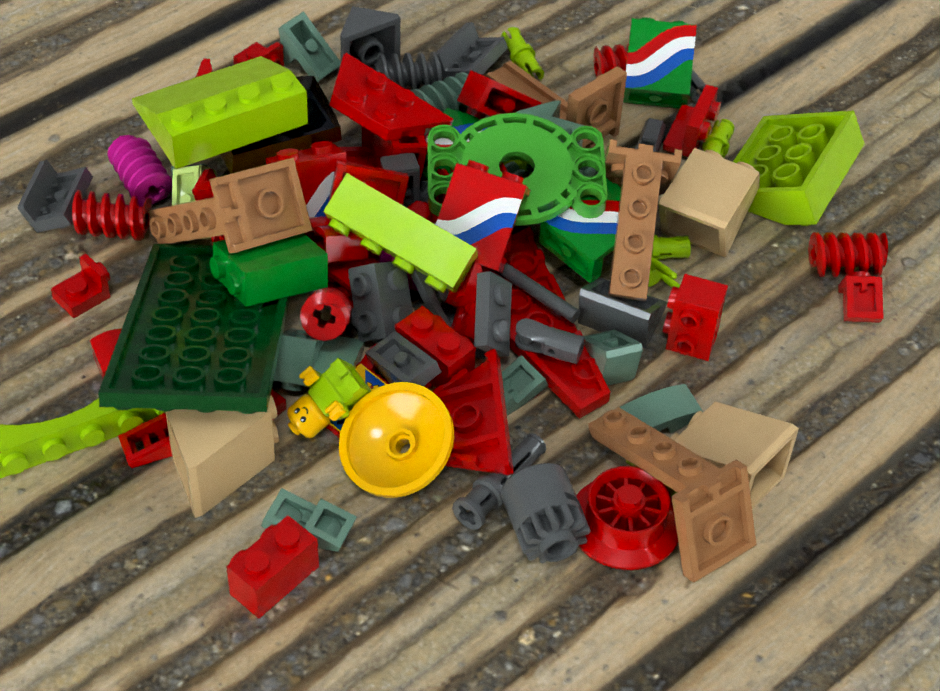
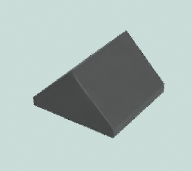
M352 6L340 34L341 61L343 54L348 53L374 69V63H376L379 54H384L387 63H389L393 53H396L400 60L401 17L395 13Z
M599 278L581 288L579 293V310L581 313L578 318V324L600 332L617 330L641 342L642 347L647 348L666 309L667 301L647 295L646 301L608 296L610 281Z

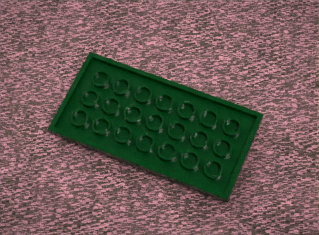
M153 244L98 392L99 407H114L117 410L151 408L164 412L174 409L197 410L203 413H210L216 410L239 411L243 414L267 412L290 296L245 307L234 295L229 293L228 289L218 279L213 277L209 264L210 258L213 257L212 245Z

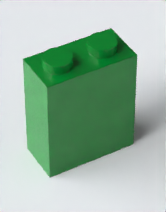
M304 233L236 253L228 252L225 240L213 242V257L210 258L209 262L211 273L245 307L328 287V253Z

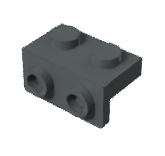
M466 22L436 52L441 63L443 80L448 76L454 77L459 72L469 74L470 70L483 75L490 66L498 62V58L508 49L504 37L479 38L473 22Z
M47 160L40 161L18 204V210L37 233L56 228H66L73 223L72 204L76 191L81 190L84 199L93 175L86 167L57 173Z
M393 261L372 263L348 269L359 341L364 342L386 338L395 331V324L413 312L407 272L392 263Z
M491 271L477 273L475 337L473 345L476 347L475 357L478 359L486 358L484 354L492 349H496L499 357L509 356L512 283Z

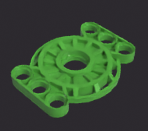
M506 113L481 119L467 127L461 134L456 128L445 124L437 125L429 131L428 207L436 216H439L442 204L438 203L435 198L440 194H446L453 173L444 176L439 175L434 170L439 166H449L454 170L456 163L467 166L468 160L488 166V173L499 177L502 176L499 165L506 161L520 160L534 168L533 173L524 178L523 185L528 186L531 191L529 197L524 196L515 222L516 226L538 224L553 219L566 211L570 206L578 215L589 219L597 218L605 211L608 193L603 136L598 129L592 126H580L570 135L562 127L550 120L531 114ZM439 138H448L453 144L449 147H439L434 142ZM582 139H588L593 141L595 146L588 149L582 148L577 142ZM592 167L598 173L588 177L582 175L579 169ZM585 195H593L600 202L596 205H587L582 202L581 198Z

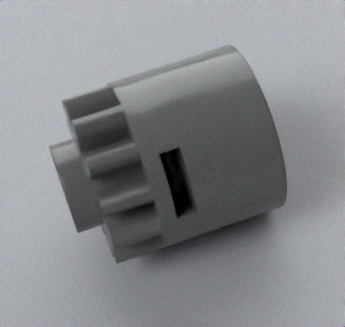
M553 463L532 465L514 474L504 484L501 490V497L521 549L527 555L529 561L537 557L540 563L562 561L577 552L578 544L587 543L585 535L589 534L591 530L567 472L563 467Z

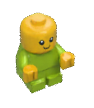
M337 358L330 364L331 367L322 374L312 366L307 367L299 374V378L303 379V383L310 387L308 394L301 396L287 410V416L290 420L288 427L295 435L301 433L307 438L315 437L330 424L331 420L338 421L347 418L354 405L372 391L352 364Z

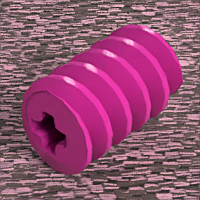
M122 135L112 142L107 153L109 162L113 165L124 187L128 190L130 197L132 198V195L138 197L139 206H143L146 197H151L152 204L170 194L172 191V178L168 175L166 168L162 166L161 160L157 157L156 152L146 139Z

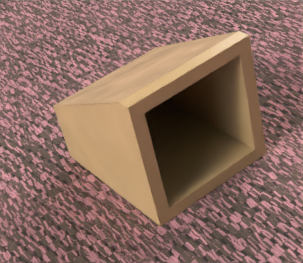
M694 148L658 203L661 233L671 237L688 235L690 244L726 258L759 189L760 172L745 162L734 163L726 160L715 151H702Z
M271 395L267 412L243 414L239 411L216 410L210 413H203L197 410L174 409L165 412L172 458L195 518L203 516L275 460L274 444L279 443V435L276 425L272 420L277 418V410Z
M714 402L704 412L698 411L681 434L675 433L670 438L719 468L734 460L745 464L748 470L753 509L785 477L799 428L792 423Z

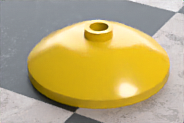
M397 382L378 387L366 394L354 405L343 423L339 438V455L342 466L349 478L358 487L372 495L384 498H397L413 494L430 484L445 467L454 442L452 417L442 400L426 387L409 382ZM406 444H410L409 450L405 453H401L402 447Z

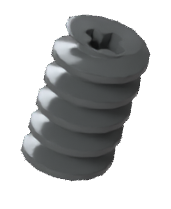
M419 52L415 62H413L410 53L404 54L402 62H400L398 55L393 53L389 63H387L384 54H379L376 63H374L375 71L383 73L388 79L405 89L407 85H410L412 89H419L420 85H431L435 81H442L441 63L436 52L430 53L428 61H426L424 54Z

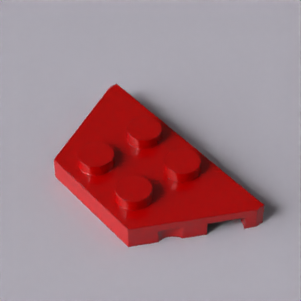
M343 54L329 106L385 141L401 139L404 136H423L426 128L443 124L452 125L453 118L417 97L412 91L401 87L388 79L383 73L375 71L350 54Z
M492 349L484 354L487 360L471 372H468L466 368L462 369L452 376L448 383L438 386L432 392L446 405L454 426L453 448L445 466L510 475L514 474L501 363L496 349Z

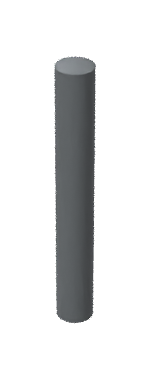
M507 262L503 273L494 271L571 323L576 322L579 318L580 310Z

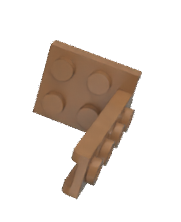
M508 61L499 69L484 75L542 102L541 104L560 100V119L584 126H592L602 133L603 138L608 134L613 137L619 135L627 72L618 66L605 74L599 75L595 80L583 87L575 89L569 94L568 101H565L512 61ZM583 139L582 148L588 149L595 146L593 141Z
M610 139L605 152L606 178L612 183L619 185L621 193L608 296L638 301L647 300L659 195L665 193L673 181L681 164L682 150L675 149L673 154L653 152V145L639 143L638 149L617 146V140Z
M294 158L209 179L214 196L212 198L149 210L151 217L149 221L150 230L157 239L158 244L224 235L228 252L236 253L312 231Z
M620 407L610 410L598 419L588 423L589 432L595 440L678 492L672 495L682 570L686 578L696 582L756 546L748 470L745 464L734 460L719 468Z

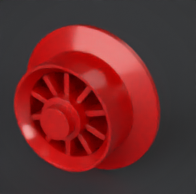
M620 466L608 469L598 475L594 481L583 487L576 495L591 530L589 534L585 535L587 543L578 544V546L596 562L615 569L639 570L662 562L676 548L678 536L672 498L661 481L641 468Z

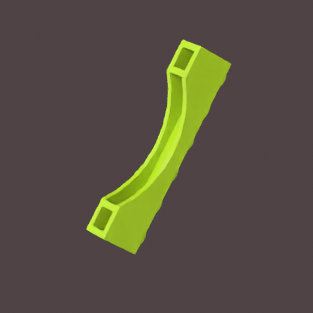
M98 398L84 408L48 421L22 425L0 424V479L9 475L19 474L42 463L60 459L67 454L81 449L96 446L165 412L151 408L117 410L114 407H99Z

